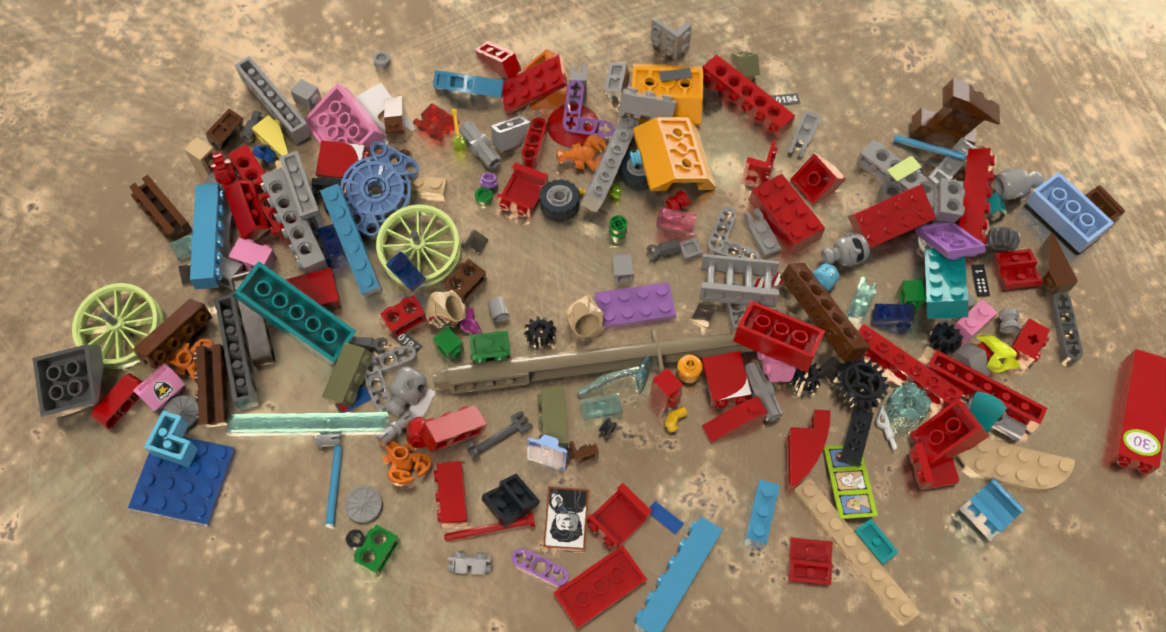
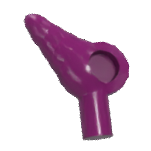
M467 308L466 319L460 323L461 330L470 334H481L483 332L478 322L474 319V308Z

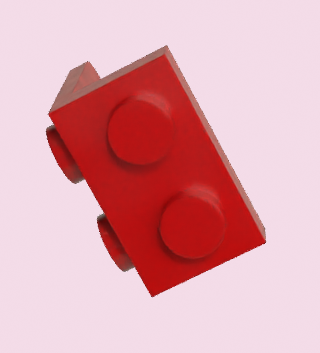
M772 141L766 162L747 157L741 183L757 187L769 180L778 150L775 147L776 141Z
M923 443L914 444L910 449L909 460L912 463L915 480L920 490L956 485L959 482L953 457L932 466L928 462Z

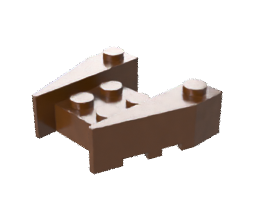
M953 78L942 88V106L944 107L938 112L921 107L912 116L911 134L925 139L958 142L961 138H964L969 143L976 144V127L984 120L997 125L1000 124V105L993 100L989 101L984 98V94L973 90L971 84Z

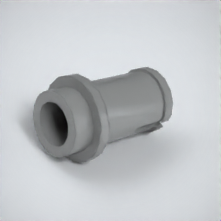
M319 433V435H315V445L320 447V449L323 446H341L340 433Z

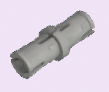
M405 412L395 422H390L388 428L376 436L377 441L380 442L382 440L381 445H387L395 436L402 434V430L406 428L407 423L414 419L411 415L408 418L410 413Z

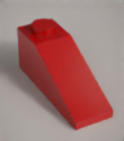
M489 41L475 49V52L493 70L506 79H510L522 71L516 54Z
M756 396L702 425V428L711 444L764 422L767 411L759 396Z

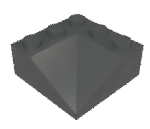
M85 344L32 358L41 417L57 418L73 414L99 402L104 367L101 346Z

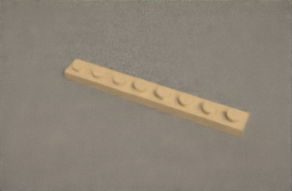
M811 478L794 489L795 495L902 627L921 613L844 519H839L838 511Z

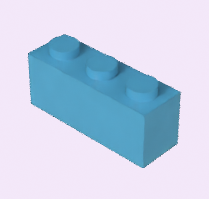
M759 480L743 545L764 550L766 547L780 485Z

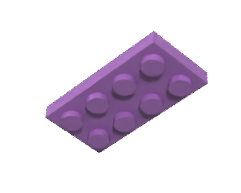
M945 221L915 228V232L920 238L949 260H957L963 256L973 257L985 252V244L955 223Z
M669 282L595 293V301L598 308L604 313L602 325L605 329L676 319Z

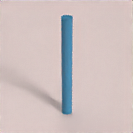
M899 135L894 137V142L963 161L966 157L965 153Z
M334 446L325 526L328 527L334 526L342 446Z

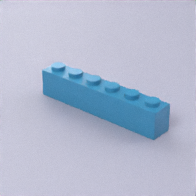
M218 183L195 186L190 281L195 290L219 287V280L222 279L220 264L223 262V257L220 250L223 247L221 232H224L222 216H225L223 206L225 192L221 190Z
M335 184L320 190L361 294L367 298L383 291L341 187Z
M702 516L698 522L695 520L692 522L688 529L691 532L687 539L683 537L678 546V549H680L678 555H672L667 564L670 567L667 573H661L656 582L659 585L655 592L650 591L645 600L648 604L644 611L640 609L636 614L634 620L636 621L635 628L640 632L664 631L723 529Z

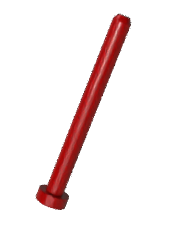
M528 513V517L521 518L506 528L499 522L446 533L444 540L448 542L527 525L533 528L536 527L533 513Z

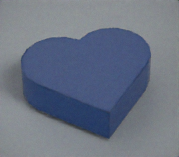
M267 145L255 146L252 151L255 157L264 159L269 163H274L277 158L276 153Z

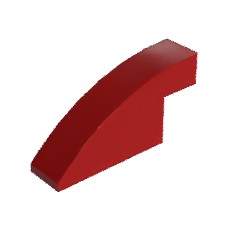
M814 410L811 415V428L790 427L787 434L789 492L794 491L806 479L817 463L828 437L831 410Z

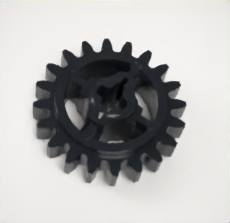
M864 357L859 362L855 360L844 362V364L841 363L835 372L836 377L833 382L838 384L834 389L840 390L837 396H844V403L850 401L851 408L855 404H857L858 410L863 406L866 410H869L871 406L875 408L879 403L881 404L884 397L888 394L886 390L889 385L885 383L888 377L881 376L884 370L878 371V364L872 366L871 359L867 363H865ZM848 374L851 376L849 379L850 385L848 383Z

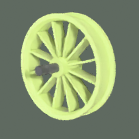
M411 205L399 209L385 220L377 235L376 249L383 268L393 280L408 287L423 288L443 281L453 272L460 258L461 242L454 222L446 213L429 205ZM417 216V231L411 232L404 220ZM420 216L433 217L421 236ZM437 220L446 225L428 237ZM402 222L411 239L392 231V229ZM451 231L454 241L433 242ZM388 235L408 243L385 245ZM453 247L450 257L430 249ZM405 250L389 261H386L385 251ZM429 253L447 263L437 271L427 255ZM410 255L400 273L391 267ZM416 257L418 277L405 276ZM425 257L434 273L421 277V258Z
M126 283L110 284L91 293L77 309L72 324L73 340L77 347L87 344L85 335L102 333L88 344L99 346L106 341L101 350L103 368L113 370L130 368L141 362L134 352L123 357L122 338H125L130 346L134 348L135 345L129 338L130 333L142 337H147L148 334L134 330L132 327L152 323L151 333L164 322V316L159 304L143 289ZM121 294H131L121 312ZM113 296L115 315H112L104 304L105 300ZM138 296L146 300V302L131 312ZM99 305L106 311L102 313L101 318L91 315ZM151 308L152 317L134 320ZM89 318L106 324L86 329ZM116 341V359H106Z

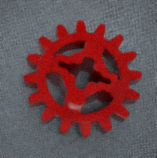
M218 152L213 154L214 164H211L217 183L219 185L223 184L226 190L237 177L229 159L225 160L223 153Z

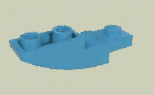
M435 70L433 88L502 98L504 80L437 70Z

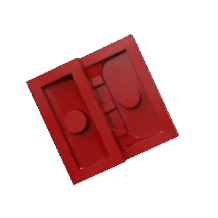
M1031 249L994 253L995 266L1004 290L1041 286L1043 280L1036 269L1037 260Z
M790 537L788 580L831 585L833 542Z

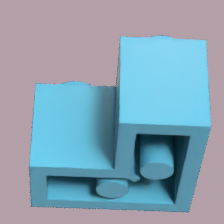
M162 411L144 446L151 455L188 468L198 450L191 441L183 439L189 424L181 416Z

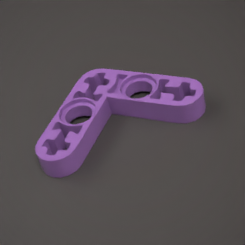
M579 80L571 81L567 86L562 122L563 128L573 133L598 135L601 137L611 136L614 131V126L611 122L580 117L584 85ZM575 83H578L577 85L580 87V90L576 92V96H580L579 99L569 98V94L573 96L574 90L571 89V86H574ZM570 101L577 102L578 109L576 111L569 110L568 104ZM567 112L577 114V118L573 116L572 121L575 123V126H572L571 129L566 125V122L570 121V116H566ZM586 121H590L593 124V129L589 132L583 128ZM596 122H599L598 126L604 127L607 124L610 131L604 134L603 130H597L598 133H594Z

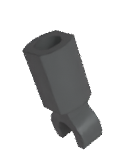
M253 111L251 120L247 121L240 134L243 140L253 141L255 134L252 127L264 119V117L260 116L261 112Z
M678 239L659 243L657 246L654 244L648 245L646 250L647 252H655L650 254V260H655L660 255L665 256L679 252L680 244Z
M353 336L352 344L363 347L368 351L376 350L378 353L383 354L386 350L384 347H379V345L387 344V339L380 337L374 340L369 337Z

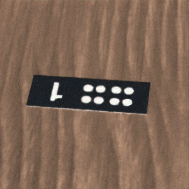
M984 264L971 265L977 296H990Z

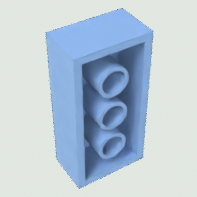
M1060 172L1033 190L1026 201L1037 214L1079 253L1102 237L1114 224L1108 216Z

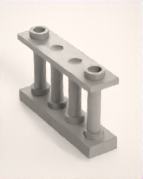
M298 151L279 156L301 220H307L314 237L327 233Z
M703 254L701 269L707 270V282H702L700 300L749 305L750 301H754L766 307L776 308L779 289H772V276L776 277L779 261ZM715 271L726 272V284L715 283ZM734 273H745V286L734 285ZM753 274L764 275V288L753 287Z

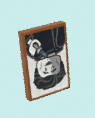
M548 487L543 549L585 552L589 489Z

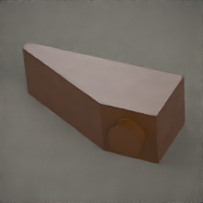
M402 96L385 98L384 122L388 144L406 142Z
M1054 233L1050 234L1043 243L1042 280L1044 287L1050 295L1069 291L1078 282Z

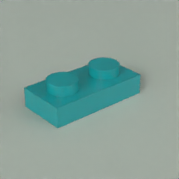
M872 519L854 531L881 565L899 553Z

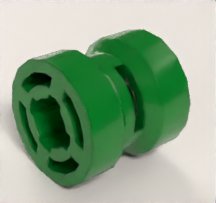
M616 215L609 220V236L614 240H622L627 235V220L621 215Z

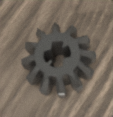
M998 226L988 231L987 245L995 251H1014L1020 244V233L1016 229Z

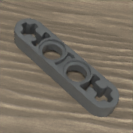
M1057 292L1051 298L1050 305L1061 354L1066 362L1076 363L1082 357L1083 350L1071 298L1065 292ZM1060 315H1066L1069 318V322H1063L1060 319ZM1064 332L1071 333L1073 340L1066 339ZM1070 350L1076 354L1075 357H1073V354H1069Z

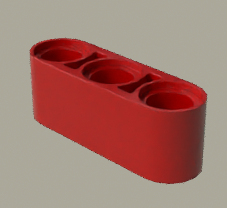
M536 117L531 121V126L522 149V164L532 169L538 166L547 137V122L542 117Z
M132 373L123 376L93 409L91 418L106 429L114 427L140 398L133 390L143 381Z

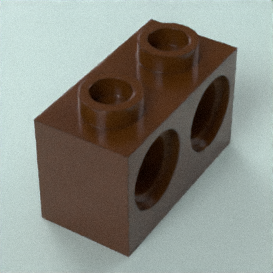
M468 258L457 267L456 272L452 276L450 275L445 279L443 284L445 292L455 291L461 298L462 303H465L487 280L486 271ZM456 286H461L460 289H454Z

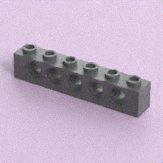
M233 294L214 299L233 403L239 411L259 406V400L239 302L232 296Z

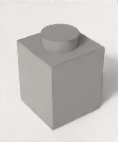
M300 79L291 90L294 101L310 110L320 102L321 95L318 87L303 79Z
M620 253L612 256L614 284L633 283L634 273L631 254Z

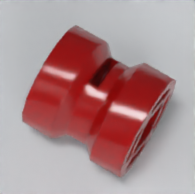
M680 190L674 197L670 196L665 199V204L671 213V211H680L682 208L689 207L690 200L686 193Z

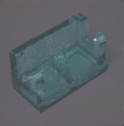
M863 277L858 284L846 313L848 319L860 324L864 323L877 287L875 283L872 286L866 285L867 279Z

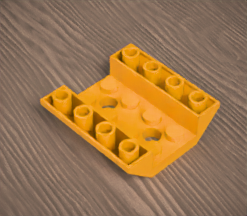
M633 63L632 87L637 88L638 92L642 93L652 91L655 92L656 96L662 97L663 94L672 96L676 101L673 117L689 118L694 125L701 126L703 102L702 66ZM690 68L692 78L661 81L659 71ZM646 82H653L654 85L648 86V85H646L645 83H646ZM686 83L689 87H682L681 84ZM631 115V118L639 121V123L650 121L648 118L640 117L639 119Z
M656 117L633 128V134L641 155L650 191H667L672 183H697L699 190L716 189L697 127L689 118Z

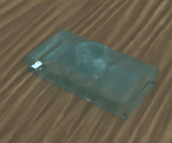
M193 233L170 243L178 261L191 255Z
M618 393L580 400L583 421L618 415L623 412Z

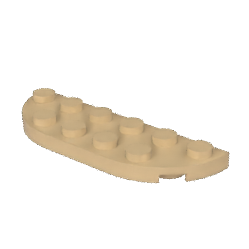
M985 439L974 448L956 455L964 464V468L976 477L987 481H992L995 478L1000 484L1038 492L1051 490L1063 483L1070 476L1075 465L1074 459L990 439Z

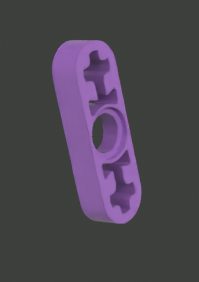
M519 548L513 552L512 561L516 568L557 588H561L568 583L569 575L564 567L525 548ZM525 554V559L530 562L531 558H534L531 568H527L529 564L525 561H522L521 564L518 563L517 556ZM539 562L546 565V570L543 573H537L534 570V566ZM550 567H553L552 573L558 575L562 572L565 579H560L559 582H556L554 575L550 574L549 578L546 576L549 574Z

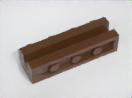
M148 174L141 178L144 182L143 185L138 187L134 183L129 186L133 192L131 197L137 204L139 202L142 204L140 208L146 215L150 214L152 216L150 220L156 227L160 226L162 228L160 232L166 239L170 238L175 244L193 232L187 220Z
M189 298L132 350L142 364H149L151 368L157 369L213 317L204 303Z
M213 344L212 347L196 346V352L193 355L194 363L197 364V372L194 373V379L196 384H198V391L195 392V399L199 407V411L196 412V420L200 426L205 428L229 425L227 370L224 348L221 344Z

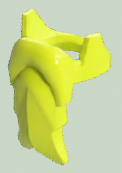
M992 335L976 337L994 352L987 364V368L990 371L1001 373L1009 369H1019L1020 363L1015 359L1017 353L1008 344ZM1000 358H1005L1003 364L1000 362Z

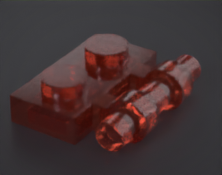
M433 103L421 113L423 120L415 118L413 121L418 130L421 132L425 131L432 139H437L440 142L445 137L442 133L449 136L455 129L453 116Z

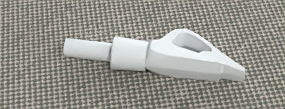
M882 405L876 419V424L884 429L886 438L890 441L893 451L898 450L894 440L895 434ZM880 416L883 418V423L879 421Z

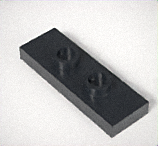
M854 407L839 461L859 468L874 413L863 409L858 410L857 407Z

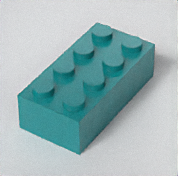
M935 248L925 249L928 319L969 317L965 256L959 257L957 260H949Z

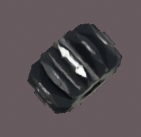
M537 315L536 321L530 318L529 324L525 325L526 331L524 332L527 343H533L534 348L541 345V348L544 349V344L551 346V340L556 339L555 333L557 332L556 327L553 326L554 322L552 320L547 321L546 316L541 320Z
M947 322L942 325L938 323L930 330L927 342L932 343L930 348H936L946 355L948 353L952 355L961 347L963 336L959 334L960 329H954V324L948 326Z
M816 363L810 366L808 372L796 368L790 385H796V391L802 389L803 394L807 390L812 393L815 388L818 389L821 385L820 382H822L823 376L820 374L822 370L816 369Z

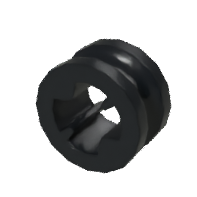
M607 418L598 432L604 433V436L607 438L615 430L617 423H613L611 418Z
M357 529L351 530L346 535V543L352 550H357L360 546L362 547L366 541L363 532ZM353 536H361V538H359L360 542L358 544L355 542L351 544V542H353V540L351 539Z

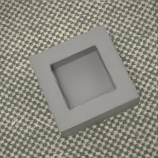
M696 237L679 243L680 252L685 262L702 256L703 252Z

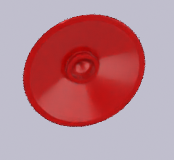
M568 104L569 110L576 111L578 104ZM565 105L554 110L547 121V131L550 137L556 143L565 147H572L571 145L581 143V146H583L590 135L566 131L562 125ZM582 105L580 117L598 120L596 114L591 109ZM567 112L566 116H570V121L566 122V125L571 129L572 126H575V123L572 121L573 116L577 118V114ZM586 121L583 125L584 130L587 132L591 131L593 124L590 121ZM596 122V130L594 133H598L597 130H599V122Z

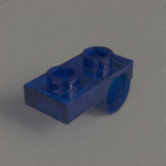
M401 251L386 263L387 268L411 292L426 281V278Z
M875 304L873 322L874 324H895L899 329H911L914 323L915 306L914 304Z

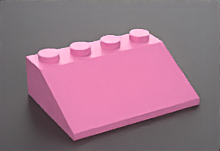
M338 83L304 118L309 130L320 145L321 140L362 144L370 152L373 142H382L386 137L350 89Z

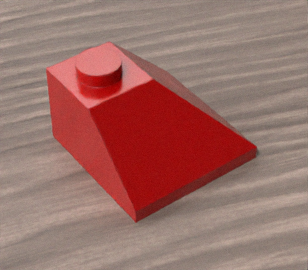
M814 153L790 180L815 205L834 193L846 178L835 166Z

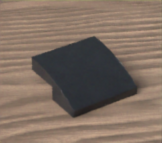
M517 473L501 480L499 487L482 494L481 498L504 528L515 523L540 504V500Z

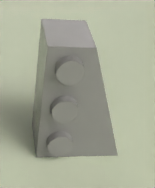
M627 87V89L623 88L618 115L624 116L625 113L634 115V118L640 119V117L649 120L656 117H673L676 101L670 95L663 94L660 97L656 96L655 92L652 91L642 93L638 92L637 88Z

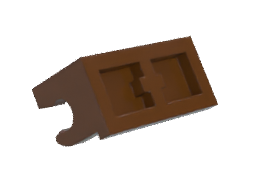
M228 109L206 132L208 142L211 145L215 143L218 149H220L227 137L238 126H242L244 119L231 109Z
M1101 185L1085 194L1114 223L1126 212Z

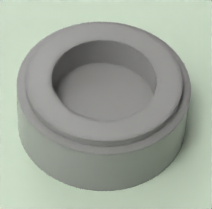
M384 51L377 52L373 56L374 65L379 69L387 68L391 64L390 55Z

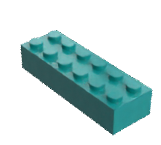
M260 261L255 264L232 295L329 365L335 363L344 343H349L357 332Z

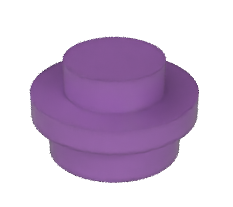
M484 173L480 178V185L484 188L491 189L498 184V179L493 173Z

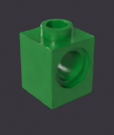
M922 280L902 281L898 289L902 309H909L910 311L921 309L926 301Z
M448 327L433 338L434 346L449 362L457 359L463 353V342Z

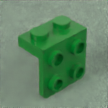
M508 330L469 335L470 360L475 359V363L487 362V358L494 357L495 361L505 360L510 355Z

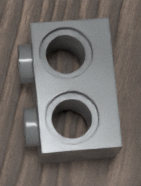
M941 178L934 186L933 208L936 216L935 220L955 223L963 216L965 211L963 206L965 189H963L962 181Z

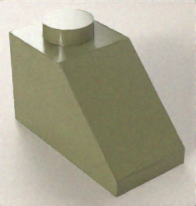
M749 50L732 53L736 70L749 80L760 75L757 53Z

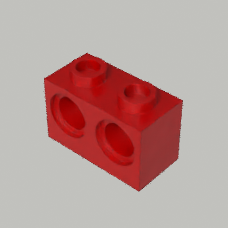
M414 295L402 299L400 303L393 307H387L380 313L383 323L394 339L427 321L425 311ZM410 309H415L414 312L408 313ZM398 318L396 322H391L392 319Z

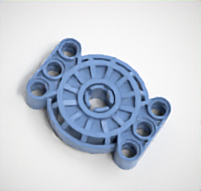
M381 141L373 142L371 145L372 157L358 160L349 167L341 180L340 186L343 193L346 186V194L344 196L353 218L361 219L360 223L356 224L360 235L371 241L377 240L380 225L390 215L409 205L411 199L410 180L417 179L420 174L418 163L414 159ZM379 149L384 150L382 154H375ZM394 158H398L399 162L391 163V160ZM409 167L415 168L413 172L406 171ZM374 187H380L383 194L379 193L371 196L370 191ZM408 187V193L405 195V188ZM371 227L377 228L375 233H368Z

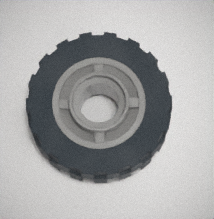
M626 153L620 164L622 182L631 189L645 190L649 185L643 164L642 166L636 165L633 168L630 153Z
M563 179L549 181L540 191V208L548 218L561 221L569 219L578 212L580 194L575 184L570 183V181Z

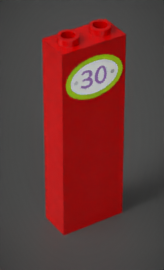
M1135 349L1127 356L1110 461L1117 463L1121 467H1131L1137 469L1140 473L1151 474L1160 468L1166 428V358Z

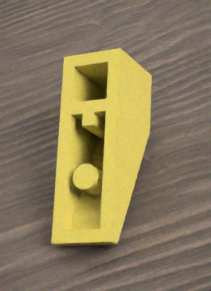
M268 115L252 127L256 138L263 145H267L279 158V156L289 154L281 129V123L277 119L273 120Z

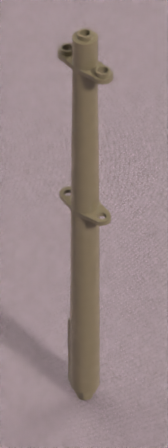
M787 312L786 315L797 319L796 313ZM651 329L652 342L516 357L497 361L491 360L480 363L448 365V370L436 371L437 373H433V383L435 389H451V394L528 385L532 381L657 365L660 374L664 371V363L678 362L685 355L703 358L737 351L742 353L754 350L733 342L735 333L659 341L656 329Z

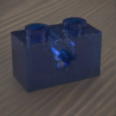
M334 225L317 228L328 268L333 270L347 266L344 249Z

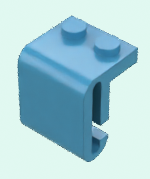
M994 478L959 510L990 541L1001 533L1025 508Z

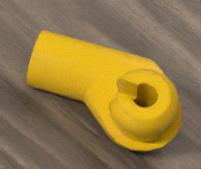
M684 406L668 413L665 420V427H667L668 432L677 431L678 426L676 424L678 419L688 415Z

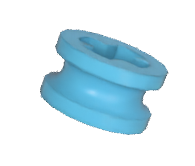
M636 150L635 153L630 151L633 168L636 165L642 166L639 150Z

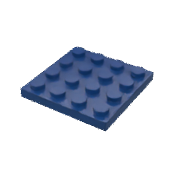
M183 437V439L191 441L198 449L189 468L149 453L128 509L209 526L234 456L235 448Z

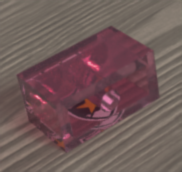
M660 208L656 227L658 230L694 236L698 218L693 213Z

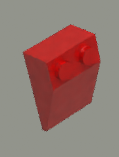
M959 398L910 433L916 444L923 443L928 462L932 466L974 448L990 436L969 407Z

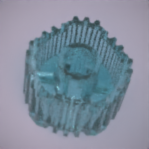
M908 382L906 385H899L892 391L886 401L885 406L887 407L885 410H887L886 414H888V419H890V423L893 422V425H902L903 428L905 426L907 428L909 426L915 428L928 414L931 399L927 397V393H924V390H921V387L917 388L915 383Z

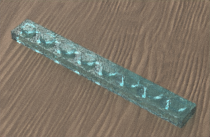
M228 414L226 434L228 436L319 435V433H340V435L380 434L388 428L389 414Z

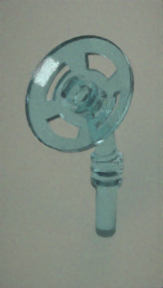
M646 356L639 367L635 366L634 368L631 367L609 374L604 373V376L600 375L601 378L597 377V380L578 389L577 392L581 397L598 387L603 388L604 385L607 386V383L610 384L612 380L632 375V378H635L636 393L641 394L648 380L652 358L651 356Z

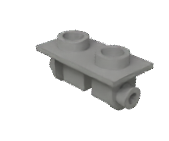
M454 551V554H450L448 560H452L448 564V571H452V573L467 574L468 566H472L471 574L486 575V573H491V565L487 564V562L492 560V556H487V553L476 552L475 555H466L464 551Z

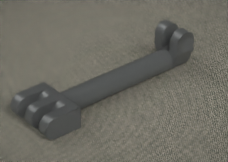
M519 411L510 417L513 422L511 425L477 446L473 442L469 443L466 449L471 458L516 430L522 435L532 429L531 423L523 426L529 421L527 417H523V411Z

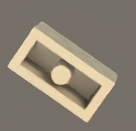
M196 137L188 143L184 150L194 168L208 177L213 173L211 164H214L213 154L216 152L212 146Z

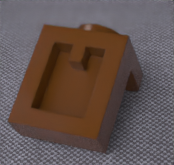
M573 440L569 441V448L566 450L569 459H574L576 465L599 457V450L596 444H586L581 446L579 450H576Z

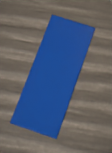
M654 501L650 506L652 510L651 516L676 535L684 523L658 502Z

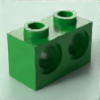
M376 524L373 529L371 528L367 532L366 541L362 547L360 546L356 550L353 561L358 567L379 577L400 543V539L394 533ZM379 537H386V541L383 544H376ZM368 555H375L371 563H365Z

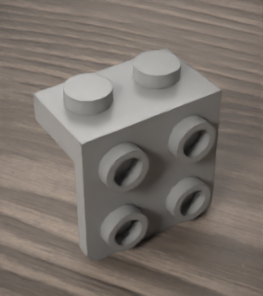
M654 18L651 22L650 40L654 46L659 47L667 55L677 59L690 48L692 25L685 22L676 31H673Z

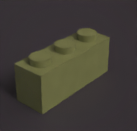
M345 342L322 397L331 403L351 408L352 403L356 400L357 391L364 381L365 372L372 362L373 354L363 347Z
M565 386L541 387V394L537 395L538 407L542 406V413H538L539 425H543V432H539V439L544 434L557 438L558 447L568 449Z

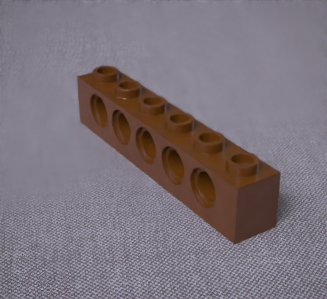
M805 263L789 264L781 274L780 279L818 328L825 330L824 337L842 361L860 360L870 348L868 343Z

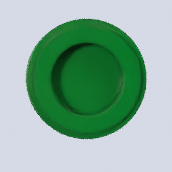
M484 187L478 188L475 192L476 202L482 206L489 205L493 201L492 190Z

